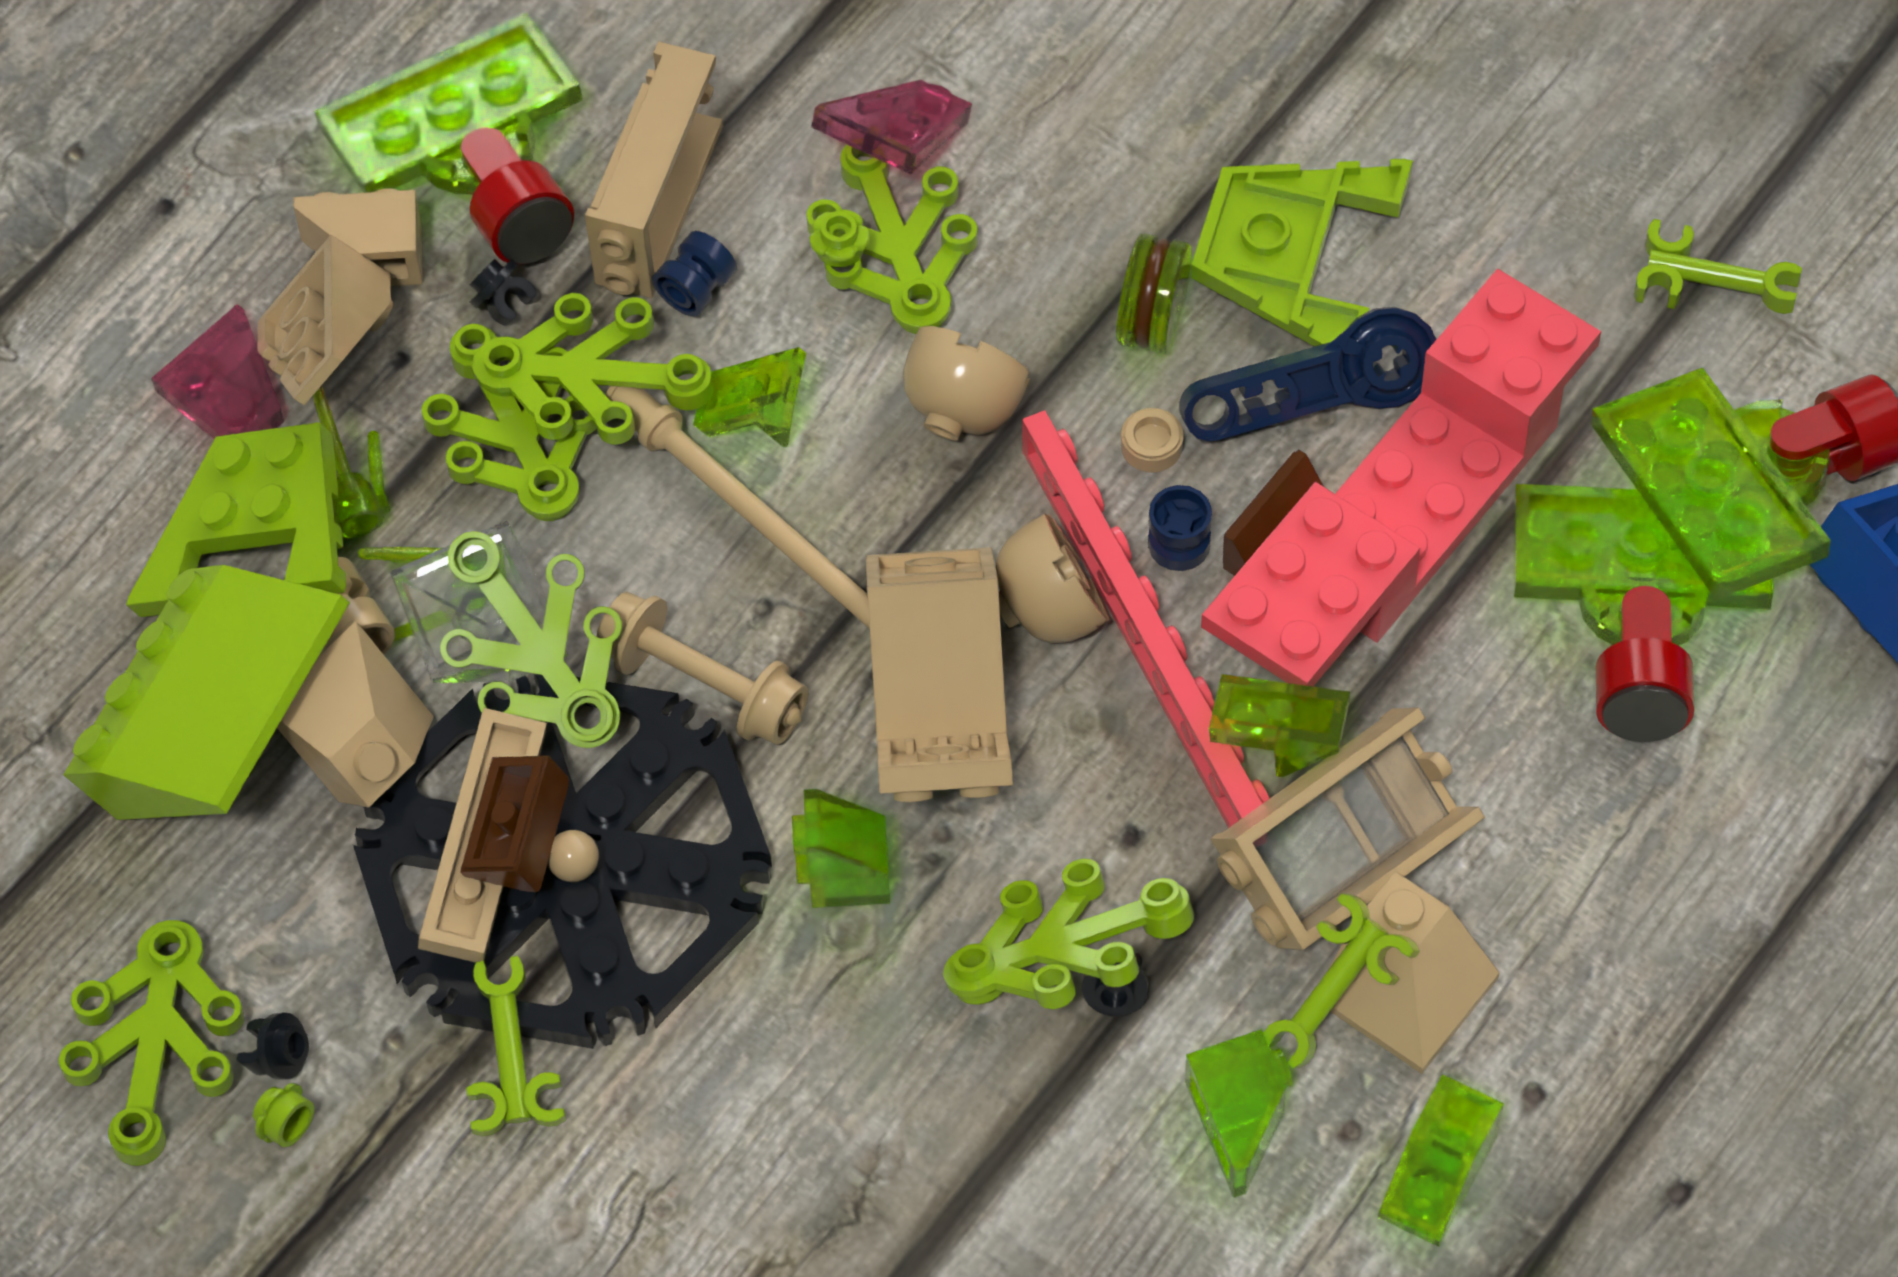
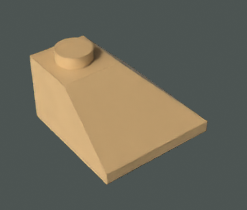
M351 620L326 643L277 729L338 802L370 807L415 763L434 716L356 621Z
M1395 871L1367 905L1370 919L1382 926L1389 933L1388 935L1397 934L1409 937L1416 943L1420 952L1415 958L1407 957L1395 947L1390 948L1384 956L1385 966L1399 978L1395 985L1379 983L1370 975L1367 964H1365L1330 1012L1423 1074L1498 980L1499 971L1449 906ZM1342 944L1332 964L1335 962V960L1338 958V956L1341 954V952L1344 950L1347 944Z

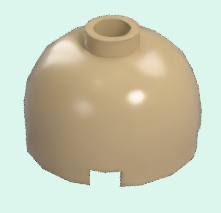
M934 326L919 327L907 354L903 369L904 391L912 406L927 417L924 427L940 437L958 440L961 432L981 435L997 430L1009 420L1022 400L1030 378H1027L1029 375L1027 368L1010 355L983 341H980L978 348L957 343L961 335L959 332Z
M1043 514L1037 519L1024 524L1007 539L998 553L995 568L1000 591H998L1000 615L1009 628L1021 623L1036 639L1049 643L1071 642L1097 630L1099 626L1110 620V616L1092 578H1086L1077 562L1080 560V557L1061 528L1049 514Z

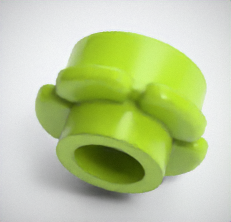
M850 210L825 212L818 216L812 224L814 233L809 237L811 248L825 264L833 267H846L854 264L861 258L869 244L870 232L866 226H863V219L860 215ZM836 232H843L845 234L844 236H834Z
M289 1083L284 1089L271 1087L262 1094L253 1110V1119L256 1121L255 1133L259 1139H263L267 1143L274 1141L281 1147H289L304 1135L314 1116V1104L302 1096L303 1089L300 1085Z

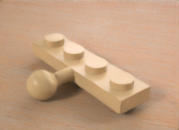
M483 708L419 936L418 949L472 962L484 961L504 886L464 877L460 870L492 757L540 756L547 723ZM567 830L561 832L554 838L548 866L551 872L563 881H582L588 878L598 865V847L595 841L582 831Z

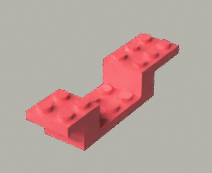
M1497 268L1426 351L1420 395L1335 494L1319 483L1314 482L1203 612L1201 627L1305 695L1309 693L1359 632L1378 643L1557 428L1563 388L1599 346L1601 331Z

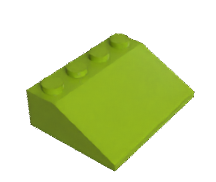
M227 565L187 569L170 585L167 592L169 600L157 620L150 624L139 636L136 643L138 651L125 673L118 676L107 689L105 694L106 704L96 721L76 740L73 747L74 757L63 776L117 820L227 814L350 602L340 594Z

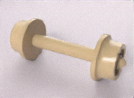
M626 591L621 593L610 605V608L619 614L623 625L621 635L613 643L611 658L614 659V666L617 671L625 675L635 672L650 654L743 704L737 722V735L748 741L760 737L776 745L781 744L789 737L796 725L802 722L801 716L809 695L808 687L790 676L789 666L778 660L771 663L754 682L662 633L668 609L667 602L660 597L654 595L643 599ZM609 614L603 615L596 637L607 638L614 632L615 621Z

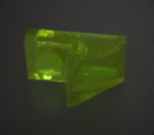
M800 347L711 371L714 387L713 395L704 406L696 410L693 425L708 437L756 425L782 447H788L800 399L807 353Z
M1221 674L1209 725L1210 742L1272 750L1275 754L1276 777H1285L1339 753L1350 703V692Z

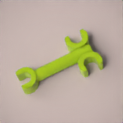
M1653 219L1649 224L1645 247L1650 257L1648 265L1643 267L1637 275L1634 291L1636 302L1643 303L1646 290L1651 286L1659 285L1669 292L1667 308L1675 309L1680 301L1683 280L1761 295L1763 303L1770 310L1781 314L1793 313L1797 293L1783 291L1777 286L1788 285L1798 287L1802 267L1791 262H1779L1769 267L1765 272L1689 257L1694 236L1692 226H1684L1680 240L1667 242L1659 235L1661 220Z
M1341 893L1337 898L1339 903L1346 907L1352 916L1351 924L1346 930L1340 931L1328 921H1320L1316 926L1320 935L1327 941L1336 944H1347V946L1292 1019L1277 1020L1270 1024L1263 1032L1261 1043L1266 1047H1274L1286 1032H1290L1296 1037L1298 1043L1297 1050L1287 1063L1292 1068H1301L1314 1057L1316 1040L1313 1033L1365 964H1367L1370 975L1379 983L1395 985L1399 978L1386 968L1384 963L1386 952L1390 948L1395 947L1409 958H1415L1420 952L1416 943L1409 937L1397 934L1388 935L1389 933L1382 926L1370 919L1369 910L1365 902L1357 896Z
M518 956L510 957L512 974L510 979L501 985L493 984L487 979L488 973L484 961L476 962L473 970L474 980L479 991L490 1001L501 1088L500 1090L497 1086L488 1082L473 1083L466 1088L469 1100L489 1099L495 1104V1111L489 1118L470 1122L472 1133L482 1137L497 1133L505 1123H522L532 1119L539 1125L552 1127L566 1121L564 1108L544 1110L537 1105V1098L544 1090L562 1087L559 1074L552 1072L540 1073L527 1084L516 996L523 989L526 977L524 966Z

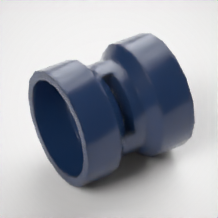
M698 230L691 231L678 246L677 258L665 261L653 275L652 282L657 293L672 308L684 315L695 317L699 316L712 300L711 291L715 287H723L735 274L737 263L732 254L717 239Z
M1175 485L1157 493L1150 503L1148 548L1151 557L1160 566L1169 570L1185 571L1200 565L1209 554L1212 508L1208 498L1201 491L1191 486Z

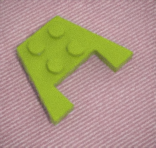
M1390 159L1389 166L1360 167V161H1339L1335 169L1301 170L1300 163L1222 167L1191 264V278L1314 347L1332 342L1357 317L1369 312L1370 309L1369 307L1310 294L1337 205H1344L1399 218L1412 175L1413 160Z
M320 422L216 436L129 594L126 606L139 617L160 615L169 600L167 592L172 582L187 569L198 568L202 554L293 543L284 580L336 594L345 593L346 573L338 566L337 550L343 547L342 529L334 521L333 500L339 498L333 435Z

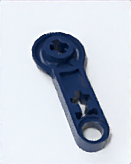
M1397 307L1375 308L1357 317L1332 342L1210 376L1190 384L1180 398L1179 413L1189 432L1196 438L1205 441H1216L1346 403L1373 408L1399 407L1420 395L1425 354L1436 341V337L1431 327L1413 312ZM1386 346H1392L1397 354L1402 351V355L1393 359L1394 368L1389 371H1384L1379 363H1376L1373 367V362L1382 358V348ZM1267 380H1273L1277 388H1284L1275 392V403L1271 405H1265L1260 397H1254L1263 393L1262 383ZM1239 388L1244 399H1247L1242 401L1247 410L1246 413L1239 415V406L1231 393L1232 389ZM1208 395L1221 397L1225 400V411L1217 422L1204 425L1197 423L1193 419L1194 406L1201 398Z

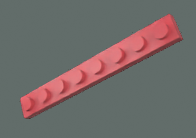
M1045 410L1023 418L1022 452L1226 825L1228 828L1270 799L1266 789L1258 779L1249 780L1241 765L1244 762V757L1236 735L1229 727L1222 730L1212 713L1215 712L1214 699L1206 681L1201 676L1192 677L1185 664L1187 653L1180 634L1172 625L1165 628L1157 613L1159 602L1150 580L1145 575L1138 578L1129 563L1132 560L1131 551L1122 530L1118 526L1109 527L1102 514L1104 512V503L1095 481L1091 477L1083 479L1075 465L1078 461L1077 454L1069 434L1065 429L1056 431ZM1266 833L1253 842L1255 847L1266 843Z

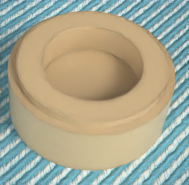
M1146 408L1130 415L1124 422L1121 430V451L1125 460L1134 468L1144 472H1160L1172 467L1179 460L1183 451V428L1179 420L1168 411L1158 408Z

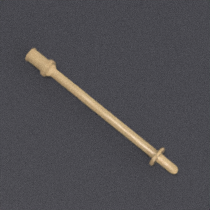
M610 386L605 395L611 402H622L630 407L633 414L635 431L638 432V441L649 451L663 449L669 451L870 629L867 593L682 431L683 418L678 410L670 404H660L643 388Z

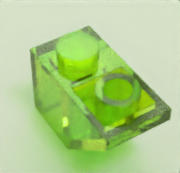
M818 789L803 790L804 815H792L793 849L796 860L797 885L810 884L812 908L890 904L885 815Z
M1442 1074L1411 1131L1379 1209L1378 1218L1439 1247L1498 1137L1504 1103Z

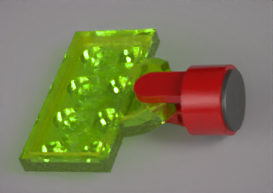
M524 13L314 110L320 130L363 193L375 192L385 188L395 189L418 177L424 176L436 188L454 194H473L469 207L470 217L495 255L506 263L513 259L517 264H527L547 257L564 242L572 229L575 215L572 203L547 168L538 162L532 161L536 143L532 124L583 101L579 83L528 13Z
M1702 367L1593 408L1591 426L1715 600H1718L1828 557L1831 540L1806 506L1815 501L1825 486L1827 475L1838 472L1845 479L1856 481L1898 464V393L1887 381L1873 374L1866 375L1820 393L1816 397L1814 406L1796 413L1782 407L1783 399L1758 400L1733 409Z
M1516 484L1514 495V598L1577 600L1585 623L1597 637L1612 645L1601 653L1595 667L1596 715L1598 721L1606 730L1621 738L1639 742L1662 740L1683 730L1689 725L1694 716V677L1692 659L1679 645L1688 642L1702 626L1706 607L1771 610L1774 592L1769 495Z

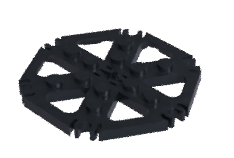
M522 672L515 674L518 693L558 698L543 675L534 674L535 683L539 687V693L532 694L528 678ZM606 682L605 689L614 696L621 712L630 713L638 719L640 723L639 730L577 793L552 723L545 722L547 723L546 734L540 756H550L569 778V787L555 836L567 830H579L588 834L598 847V865L588 878L579 882H566L556 877L547 864L539 892H527L504 887L484 958L488 973L487 979H489L549 919L572 986V992L565 1002L555 1006L516 1000L521 1037L594 1049L592 1038L587 1031L588 1023H594L599 1041L604 1046L612 1044L609 1023L617 1017L630 1019L637 1036L645 1034L646 1028L642 1006L648 1007L653 1015L655 1029L759 924L758 914H762L764 909L763 895L748 893L742 888L750 882L770 884V867H772L771 854L725 729L717 739L719 735L717 721L713 718L705 722L700 729L689 730L685 728V724L694 716L693 703L688 699L679 702L678 693ZM472 688L427 732L415 763L370 807H363L366 817L380 819L384 823L375 830L356 828L354 835L357 846L353 845L397 985L401 981L404 993L409 997L414 995L423 985H435L438 987L437 991L426 1001L428 1011L433 1017L442 1015L443 1023L493 1032L490 1001L481 994L474 980L473 970L476 962L418 949L420 935L413 933L407 927L392 882V873L399 864L438 870L457 803L427 798L420 794L417 784L420 777L460 738L477 733L482 713L476 703ZM493 689L487 694L485 704L487 709L504 712L509 707L510 699L498 698ZM585 703V704H583L584 706H590V707H596V708H598L597 706H595L594 704H591V703ZM697 771H704L714 778L732 826L728 838L714 845L636 833ZM614 900L708 915L709 924L704 932L666 970L656 974L646 973L640 970L634 961Z

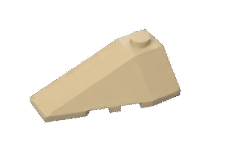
M330 235L258 320L257 351L262 357L270 361L269 367L281 375V383L296 401L305 405L368 330L372 332L377 331L387 320L393 308L390 273L333 235Z

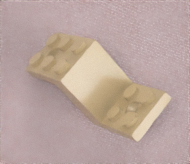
M992 547L866 555L880 794L893 793V799L900 802L928 800L933 798V790L959 789L960 796L969 798L997 795L999 793V786L1013 785L1006 726L998 578Z

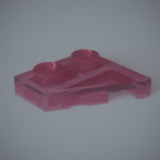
M916 80L820 103L815 107L811 128L912 174L968 124L972 103L951 94L943 86L930 84L923 80Z
M238 304L151 378L154 389L160 396L213 439L216 436L278 428L284 422L280 404L262 356L257 351V343L245 311Z

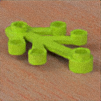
M858 136L846 144L841 152V175L849 187L864 192L878 231L868 228L870 241L863 253L891 264L897 280L863 268L861 266V258L850 265L853 268L848 272H838L834 270L835 267L825 264L826 279L831 286L837 289L851 288L890 304L894 320L910 333L917 334L919 327H940L951 311V296L946 285L964 255L970 254L977 246L978 233L976 222L965 214H954L947 217L941 225L942 246L924 273L921 271L916 255L944 209L956 202L959 195L958 177L953 170L947 167L938 166L929 169L922 178L923 196L906 224L903 225L886 182L889 175V159L885 146L873 137ZM865 156H867V157H872V158L869 159V160H858V159H857V158H859V157H865ZM941 183L949 186L945 191L931 189L932 186ZM829 199L813 202L806 212L809 234L814 233L812 224L818 216L825 212L841 211L840 205ZM955 231H963L969 234L963 239H955L950 236ZM836 232L834 236L845 235L843 232ZM916 299L929 300L927 303L924 304H915L912 302Z
M579 293L566 294L557 300L554 306L555 316L520 339L503 336L485 342L476 351L472 362L477 382L494 395L502 397L514 395L535 419L539 434L549 440H559L566 437L573 429V416L570 405L566 400L560 397H548L535 380L559 382L596 423L600 438L612 445L623 444L633 436L635 432L633 414L628 405L618 401L611 402L597 385L664 390L668 402L680 410H695L704 406L711 399L714 390L710 367L703 359L692 354L677 355L668 364L604 359L631 340H641L652 332L654 319L651 306L644 299L637 297L623 300L615 310V321L564 355H542L568 335L577 336L584 334L593 324L594 318L588 298ZM573 310L583 312L581 316L574 319L564 317ZM632 315H641L644 317L641 321L637 323H628L625 321L628 317ZM511 360L509 364L504 366L495 365L501 361ZM685 374H695L694 377L687 380L678 379V377ZM551 414H560L564 416L560 421L556 423H547L544 421V419ZM615 418L625 421L616 428L606 426L608 421Z
M467 324L453 335L449 349L453 367L459 375L467 379L476 380L472 362L479 348L467 349L465 347L471 344H484L493 338H497L493 331L480 324ZM552 347L542 355L562 356L568 351L561 347ZM536 381L548 397H558L563 388L559 382ZM479 384L497 421L459 410L457 401L447 394H435L424 401L421 413L424 426L430 434L439 437L451 434L513 452L522 467L518 468L486 460L483 457L481 448L476 443L460 441L453 444L446 453L448 473L455 482L461 484L477 482L518 495L521 507L527 513L542 521L559 520L572 510L580 493L578 478L572 471V467L586 436L597 428L596 423L589 416L581 420L573 419L574 426L572 431L566 437L556 441L547 459L538 443L541 435L537 430L535 419L525 408L522 412L514 395L507 397L497 396ZM571 396L565 399L570 405L572 413L583 410ZM444 410L451 413L442 420L432 418V415L437 411ZM549 416L544 419L545 422H547ZM462 458L476 460L468 467L455 465ZM546 484L557 485L551 491H541L538 489Z
M470 531L459 535L451 543L448 550V564L451 571L457 578L466 583L478 584L521 645L479 639L465 629H454L445 634L441 640L440 653L443 660L456 668H465L472 664H479L543 675L558 696V698L515 693L514 689L508 684L495 681L485 685L479 692L478 707L481 713L483 708H487L485 704L487 694L493 689L500 688L505 690L510 697L509 707L504 713L537 721L555 723L564 739L577 747L594 748L609 741L617 731L620 722L618 703L614 696L605 689L612 646L620 637L623 628L619 614L610 607L599 606L590 610L585 616L583 629L589 639L580 682L564 661L575 590L582 585L585 578V569L581 561L571 554H559L553 557L547 564L546 579L550 587L543 629H541L498 569L501 563V554L495 541L488 535L477 531ZM472 546L482 547L487 553L486 565L477 571L467 569L463 563L464 552ZM562 561L572 562L578 570L576 580L568 586L559 585L553 578L555 566ZM601 613L609 614L615 621V630L607 638L594 636L590 628L592 619ZM457 636L467 637L472 644L471 655L463 661L453 660L448 653L449 642ZM585 703L594 704L600 711L599 723L589 729L579 726L575 718L577 709Z
M1078 859L1069 863L1063 869L1062 880L1065 890L1032 936L1027 940L1012 944L1025 923L1034 921L1043 911V903L1038 888L1033 882L1027 880L1012 882L1000 893V901L1004 911L979 944H970L962 947L945 963L943 969L945 983L953 994L968 1004L988 1003L996 999L1003 992L1037 1000L1039 1005L1046 1009L1062 1008L1074 999L1076 989L1070 971L1100 978L1105 985L1110 987L1127 985L1139 973L1134 950L1129 944L1113 942L1099 950L1085 946L1143 926L1144 931L1148 935L1158 939L1173 938L1184 933L1194 920V912L1188 892L1183 886L1170 878H1158L1150 881L1143 887L1138 901L1075 922L1087 904L1098 898L1105 889V882L1099 864L1092 859ZM1038 962L1047 964L1035 973L1020 969Z
M178 920L162 921L148 928L139 939L137 959L103 983L95 980L85 981L74 989L71 995V1005L77 1019L87 1026H98L110 1019L115 1005L149 984L147 1000L143 1006L91 1043L83 1040L71 1042L62 1049L59 1055V1066L65 1079L74 1086L82 1087L94 1083L101 1075L102 1069L138 1044L126 1108L113 1117L108 1128V1138L115 1155L122 1162L132 1166H142L151 1163L160 1156L165 1147V1131L154 1110L167 1044L190 1070L195 1088L202 1095L208 1097L220 1096L230 1089L234 1079L227 1057L220 1052L209 1051L174 1008L178 984H180L201 1007L206 1027L214 1035L229 1036L236 1033L242 1027L245 1018L239 998L230 991L220 990L200 967L204 948L198 932L191 925ZM172 943L180 944L179 949L172 955L164 956L158 953L165 945ZM99 996L104 999L102 1004L94 1010L81 1008L83 1003L90 997ZM227 1006L234 1009L233 1014L226 1020L219 1021L212 1018L215 1010L220 1007ZM87 1056L92 1059L90 1065L83 1070L74 1071L70 1069L71 1063L78 1057ZM209 1067L223 1069L222 1075L214 1081L201 1079L202 1073ZM136 1123L146 1125L145 1130L139 1136L127 1137L123 1135L124 1130L130 1125Z

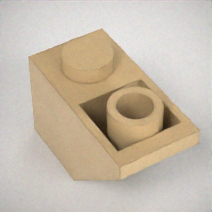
M385 188L369 193L337 194L322 192L314 196L294 197L293 207L301 240L316 252L326 239L333 235L389 272L391 286L423 284L422 220L415 190L399 191L397 189Z

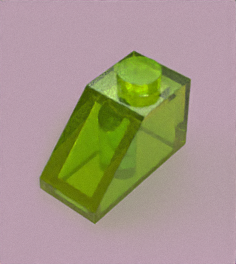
M1262 1029L1186 1054L1185 1084L1233 1198L1247 1193L1284 1115L1286 1088L1293 1086L1290 1068L1280 1048L1270 1050Z

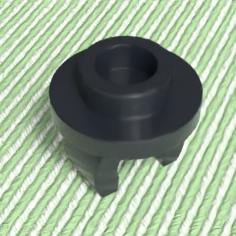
M494 258L469 284L477 292L469 302L477 308L487 299L488 311L491 317L497 323L506 326L517 315L506 305L504 300L505 293L515 294L526 305L537 295V292L532 283L527 279L510 276L518 266L513 259L502 266Z
M1134 953L1139 973L1127 985L1110 987L1105 985L1100 978L1083 975L1082 995L1092 1009L1107 1016H1125L1137 1011L1145 1003L1148 995V978L1142 969V957L1139 953Z
M284 1012L273 1013L266 1019L258 1018L248 1022L246 1030L257 1038V1049L249 1053H238L236 1060L255 1075L267 1074L269 1077L279 1080L295 1077L301 1071L309 1052L308 1036L299 1019L291 1013Z

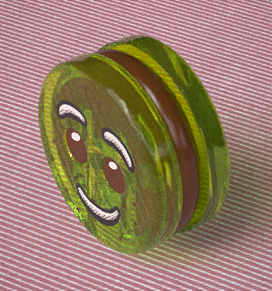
M1142 233L1137 237L1128 260L1119 300L1116 321V340L1119 345L1134 348L1137 344L1141 348L1150 347L1151 352L1167 354L1170 351L1181 320L1190 276L1192 249L1188 242L1174 239L1171 243L1169 240H1158L1156 235Z

